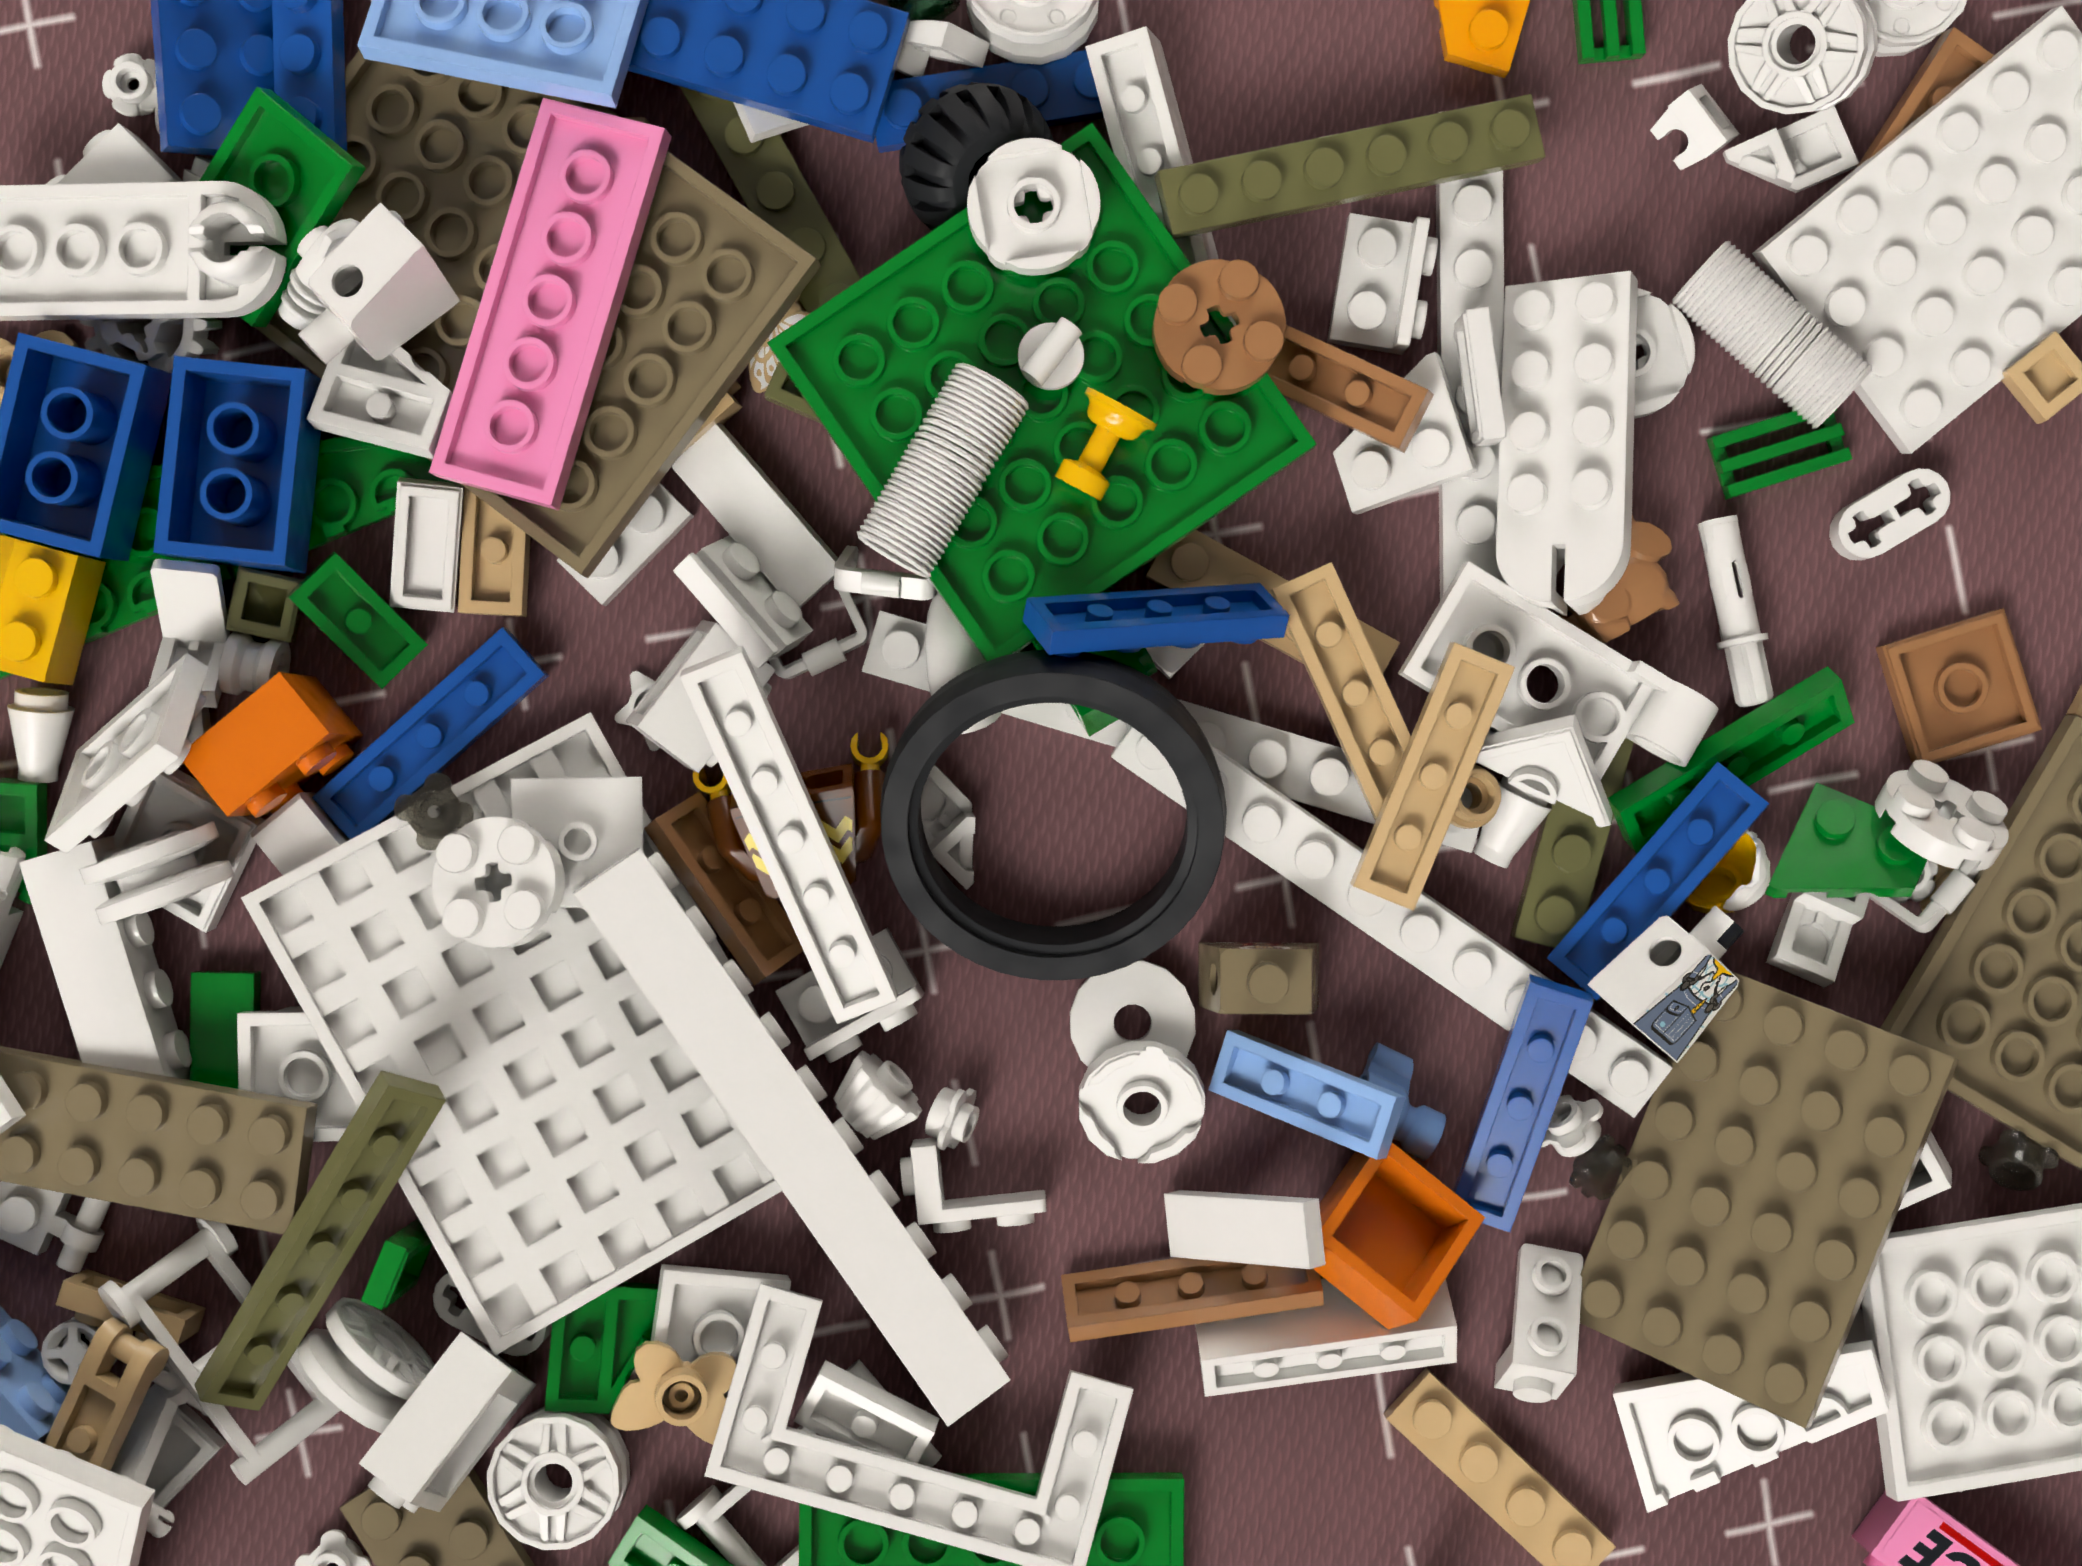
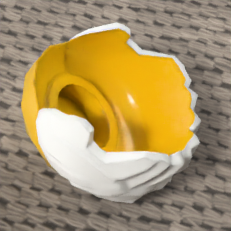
M1747 830L1685 903L1693 910L1707 914L1714 905L1724 913H1731L1747 908L1757 902L1765 894L1771 879L1770 861L1766 855L1765 846L1757 838V834Z

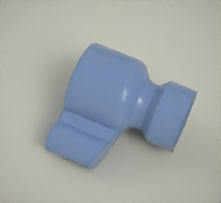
M1377 1042L1371 1049L1363 1074L1359 1078L1406 1096L1393 1140L1400 1142L1403 1151L1425 1161L1434 1152L1441 1139L1446 1124V1115L1426 1105L1415 1108L1410 1104L1408 1095L1410 1080L1413 1074V1059Z

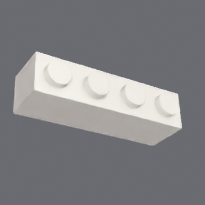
M114 836L79 844L67 854L59 850L19 862L82 1063L180 1079L190 1078V1065L192 1063L190 1042L186 1034L182 1030H178L171 1008L173 989L169 977L162 969H159L151 945L154 941V929L147 912L140 915L135 914L101 925L95 909L121 893L117 881L102 884L85 885L79 869L105 860L113 855V853L125 848H116Z

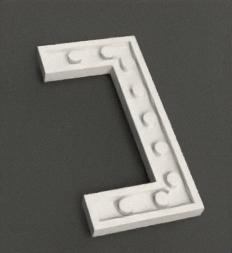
M760 1283L704 1476L1022 1566H1086L1134 1389L1132 1387L1077 1371H1069L1036 1495L1032 1496L787 1427L823 1300Z

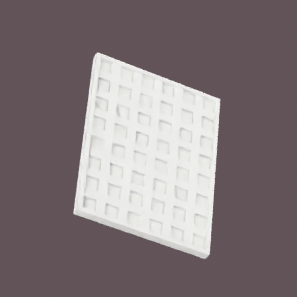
M591 712L241 897L357 1108L361 1105L381 1070L438 1085L446 1099L444 1105L398 1179V1182L494 1356L782 1191L584 908H558L556 913L550 914L547 923L539 929L543 931L533 940L510 948L476 946L463 938L452 936L444 928L442 918L436 909L432 894V873L436 862V848L439 842L445 836L456 833L462 826L471 821L494 816L511 818V779L626 777ZM643 807V853L649 858L658 851L667 863L644 830L651 823V820ZM667 863L680 883L670 890L684 912L694 905L701 912L694 899ZM498 865L491 868L490 876L485 879L486 891L492 892L495 901L501 900V890L503 888L511 886V875L500 873ZM716 938L707 944L721 965L728 961ZM748 995L744 998L758 1018H760Z

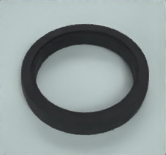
M1045 649L1018 652L981 663L946 683L922 705L901 735L887 767L880 804L882 843L891 878L901 898L925 929L957 954L978 965L1000 973L1036 980H1073L1107 974L1127 967L1164 946L1193 918L1206 899L1220 865L1226 833L1227 808L1223 782L1215 756L1197 721L1177 698L1149 676L1113 659L1083 652L1076 657L1049 655ZM1038 703L1080 705L1104 712L1127 723L1143 734L1165 757L1177 777L1186 803L1187 819L1180 848L1171 866L1160 881L1141 899L1124 910L1089 923L1071 926L1032 925L1005 918L980 906L961 892L944 874L929 848L923 829L921 817L923 788L930 771L946 748L964 731L993 714L1010 708Z

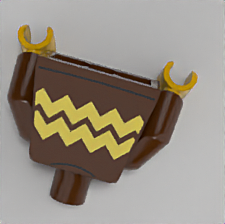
M858 732L852 737L850 744L852 759L860 766V771L855 773V775L852 763L800 773L849 885L856 882V865L864 863L872 857L881 836L880 804L886 774L880 771V766L886 761L889 751L887 737L882 732H880L882 749L878 755L870 758L864 757L858 751ZM704 768L699 773L694 771L693 782L696 787L710 795L711 801L707 803L706 808L719 854L747 880L760 882L767 897L773 899L780 898L733 794L729 795L732 791L724 774L719 784L709 787Z

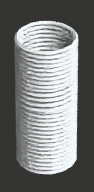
M1725 241L1696 271L1672 300V304L1677 305V309H1682V314L1686 313V317L1691 318V322H1696V326H1701V331L1706 330V335H1710V339H1715V343H1720V348L1725 347V352H1730V356H1734L1735 360H1739V365L1744 364V369H1749V373L1755 372V378H1760V383H1766V388H1772V393L1778 394V399L1783 398V403H1788V407H1792V411H1797V416L1802 415V420H1807V424H1812V429L1818 428L1872 371V365H1867V361H1862V356L1858 357V353L1853 352V348H1848V343L1843 344V339H1838V335H1833V331H1829V327L1823 328V322L1817 323V317L1811 318V312L1805 313L1806 307L1804 305H1799V301H1794V296L1789 297V292H1784V288H1779V283L1775 284L1774 279H1770V275H1765V271H1760V266L1755 267V262H1750V258H1745V254H1741L1740 249L1736 250V245H1731V241Z
M966 363L955 364V369L951 370L952 375H948L945 386L941 387L942 392L938 393L935 403L931 404L932 409L928 410L927 418H923V425H919V431L915 432V438L911 439L908 449L904 450L905 455L901 456V461L897 462L898 467L894 468L895 472L891 473L890 479H887L888 484L884 485L885 490L880 491L881 496H877L878 501L874 502L873 508H870L871 513L867 514L868 519H864V525H860L861 530L857 531L858 538L867 546L899 566L926 578L931 577L930 572L934 571V566L938 565L937 560L941 559V554H945L944 549L948 548L947 543L951 542V537L955 536L954 531H958V525H961V520L965 519L964 514H967L968 508L972 507L971 503L975 502L978 491L983 489L982 483L987 482L986 476L991 475L990 469L995 468L994 462L999 461L998 457L1002 456L1005 445L1009 443L1008 439H1012L1015 428L1019 427L1018 422H1022V416H1025V411L1029 410L1028 402L1013 388L989 373Z

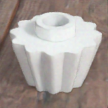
M863 1050L853 1060L833 1098L837 1103L836 1108L841 1112L843 1118L856 1131L862 1133L866 1138L871 1137L873 1140L916 1120L922 1112L921 1107L917 1103L918 1097L911 1091L913 1084L906 1073L895 1063L888 1060L882 1062L875 1054L870 1056Z

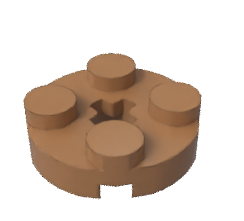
M1211 259L1195 263L1175 275L1159 296L1152 326V339L1156 354L1165 370L1173 378L1182 384L1184 381L1193 388L1202 389L1203 393L1229 395L1243 391L1256 384L1265 376L1283 347L1286 328L1284 307L1273 285L1268 279L1259 274L1255 266L1248 261L1240 259L1232 261ZM1219 311L1223 317L1231 316L1234 319L1236 325L1229 332L1231 341L1220 344L1219 339L1215 335L1204 337L1201 327L1208 323L1209 312Z

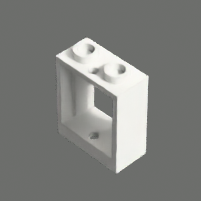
M461 1331L359 1462L362 1467L374 1475L368 1487L397 1509L403 1506L410 1512L415 1513L419 1507L440 1512L536 1384L500 1356H494L492 1350Z

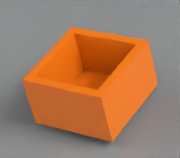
M278 672L191 744L190 751L183 763L227 817L254 816L258 818L262 815H267L269 812L274 814L295 795L304 792L300 787L318 772L323 777H326L342 767L354 755L350 746L361 738L363 734L316 677Z
M1391 1143L1387 1158L1376 1160L1355 1151L1319 1203L1326 1265L1313 1268V1270L1388 1330L1419 1320L1485 1217L1394 1143Z

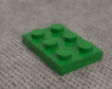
M256 87L199 181H229L241 184L267 199L282 219L287 237V245L230 246V255H238L240 251H247L252 246H265L287 258L282 282L272 298L254 312L240 316L252 327L266 328L282 302L281 295L287 289L291 270L296 268L302 260V257L297 253L299 243L313 229L319 226L330 227L366 168L275 92L261 87Z

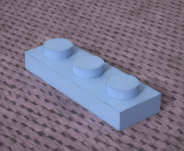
M1227 1030L1208 1089L1376 1160L1387 1158L1406 1096L1240 1030Z

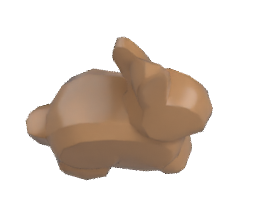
M1632 515L1631 553L1627 568L1619 582L1606 594L1602 602L1587 614L1579 615L1567 604V616L1561 614L1558 616L1600 642L1606 643L1631 629L1632 625L1663 609L1670 610L1679 605L1680 603L1675 593L1669 588L1666 572L1658 563L1670 554L1673 548L1671 539L1660 528L1649 522L1636 521Z

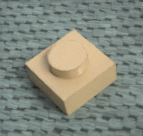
M2056 331L2049 334L2002 373L2005 378L2001 381L2036 424L2049 420L2082 393V362Z

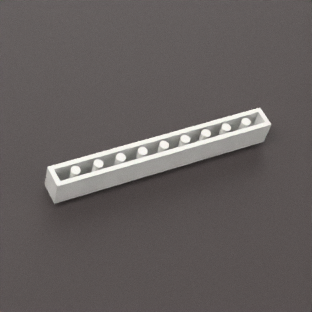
M640 848L635 849L573 892L935 1410L947 1427H949L1011 1380L999 1364L1009 1356L987 1324L976 1331L963 1311L972 1306L973 1303L955 1277L950 1273L943 1279H940L932 1268L928 1259L937 1253L935 1248L915 1221L906 1228L900 1222L891 1207L901 1200L881 1171L878 1169L868 1176L854 1156L864 1149L863 1145L843 1117L831 1123L818 1103L828 1095L808 1066L805 1064L798 1070H794L781 1051L791 1042L769 1011L758 1018L744 997L754 991V989L735 961L730 959L723 965L718 961L707 945L717 936L695 905L684 912L670 890L680 883L662 856L657 851L647 858Z

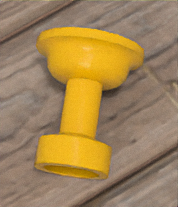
M1087 387L1085 391L1089 398L1087 414L1090 420L1097 426L1079 459H1063L1055 477L1101 501L1110 485L1101 472L1119 439H1137L1145 430L1154 431L1157 424L1118 401Z

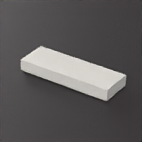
M715 424L672 465L673 470L736 543L743 544L755 554L759 560L761 572L778 591H782L792 597L800 608L834 579V564L838 557L723 424Z
M1177 1190L1164 1194L1170 1257L1300 1269H1313L1326 1265L1319 1198Z

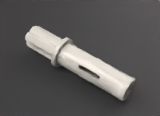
M1737 515L1707 520L1697 524L1720 628L1721 642L1716 643L1717 650H1725L1735 703L1739 707L1765 704L1772 700L1774 696L1763 641L1768 640L1769 637L1768 633H1761L1738 517Z

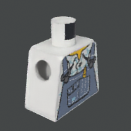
M1715 905L1690 933L1685 931L1669 916L1659 917L1587 985L1678 1063L1738 987L1739 979L1719 959L1745 931Z

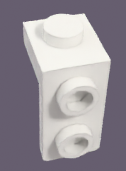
M155 559L150 572L163 638L148 686L182 656L188 653L209 667L201 694L206 697L204 707L217 708L221 696L218 684L219 663L224 645L230 636V630L226 629L228 616L220 568L215 564L194 561Z
M936 1138L914 1139L910 1147L911 1157L900 1158L903 1195H915L918 1225L933 1224V1231L935 1233L965 1231L972 1228L971 1220L996 1217L997 1226H1021L1035 1222L1034 1213L1047 1211L1045 1190L945 1200L940 1149L936 1146Z
M1528 1243L1523 1244L1519 1249L1512 1339L1510 1345L1496 1363L1494 1388L1513 1391V1396L1522 1401L1544 1403L1551 1399L1557 1400L1576 1376L1582 1277L1580 1273L1584 1261L1581 1254Z

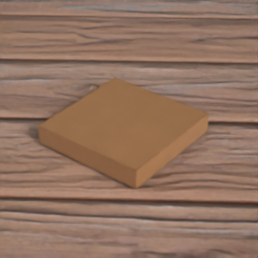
M2004 608L1875 647L1911 763L1921 759L1938 763L2042 730Z

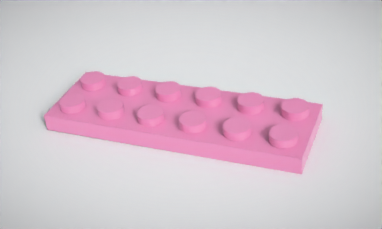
M542 98L429 470L431 474L442 479L551 509H560L672 136L665 128Z

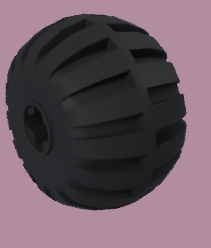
M971 82L968 85L959 84L943 90L939 94L940 99L931 98L918 111L922 115L918 122H910L903 137L906 145L901 148L899 155V172L902 176L901 184L910 207L930 230H934L967 207L968 191L974 176L976 178L979 169L988 161V157L997 148L1023 138H1043L1054 142L1050 128L1042 114L1026 97L1011 88L998 84Z

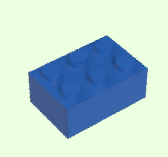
M18 332L0 407V532L98 558L129 561L171 386L172 373L145 364Z
M174 356L153 553L182 561L306 573L321 431L314 429L307 420V416L321 378L306 369Z

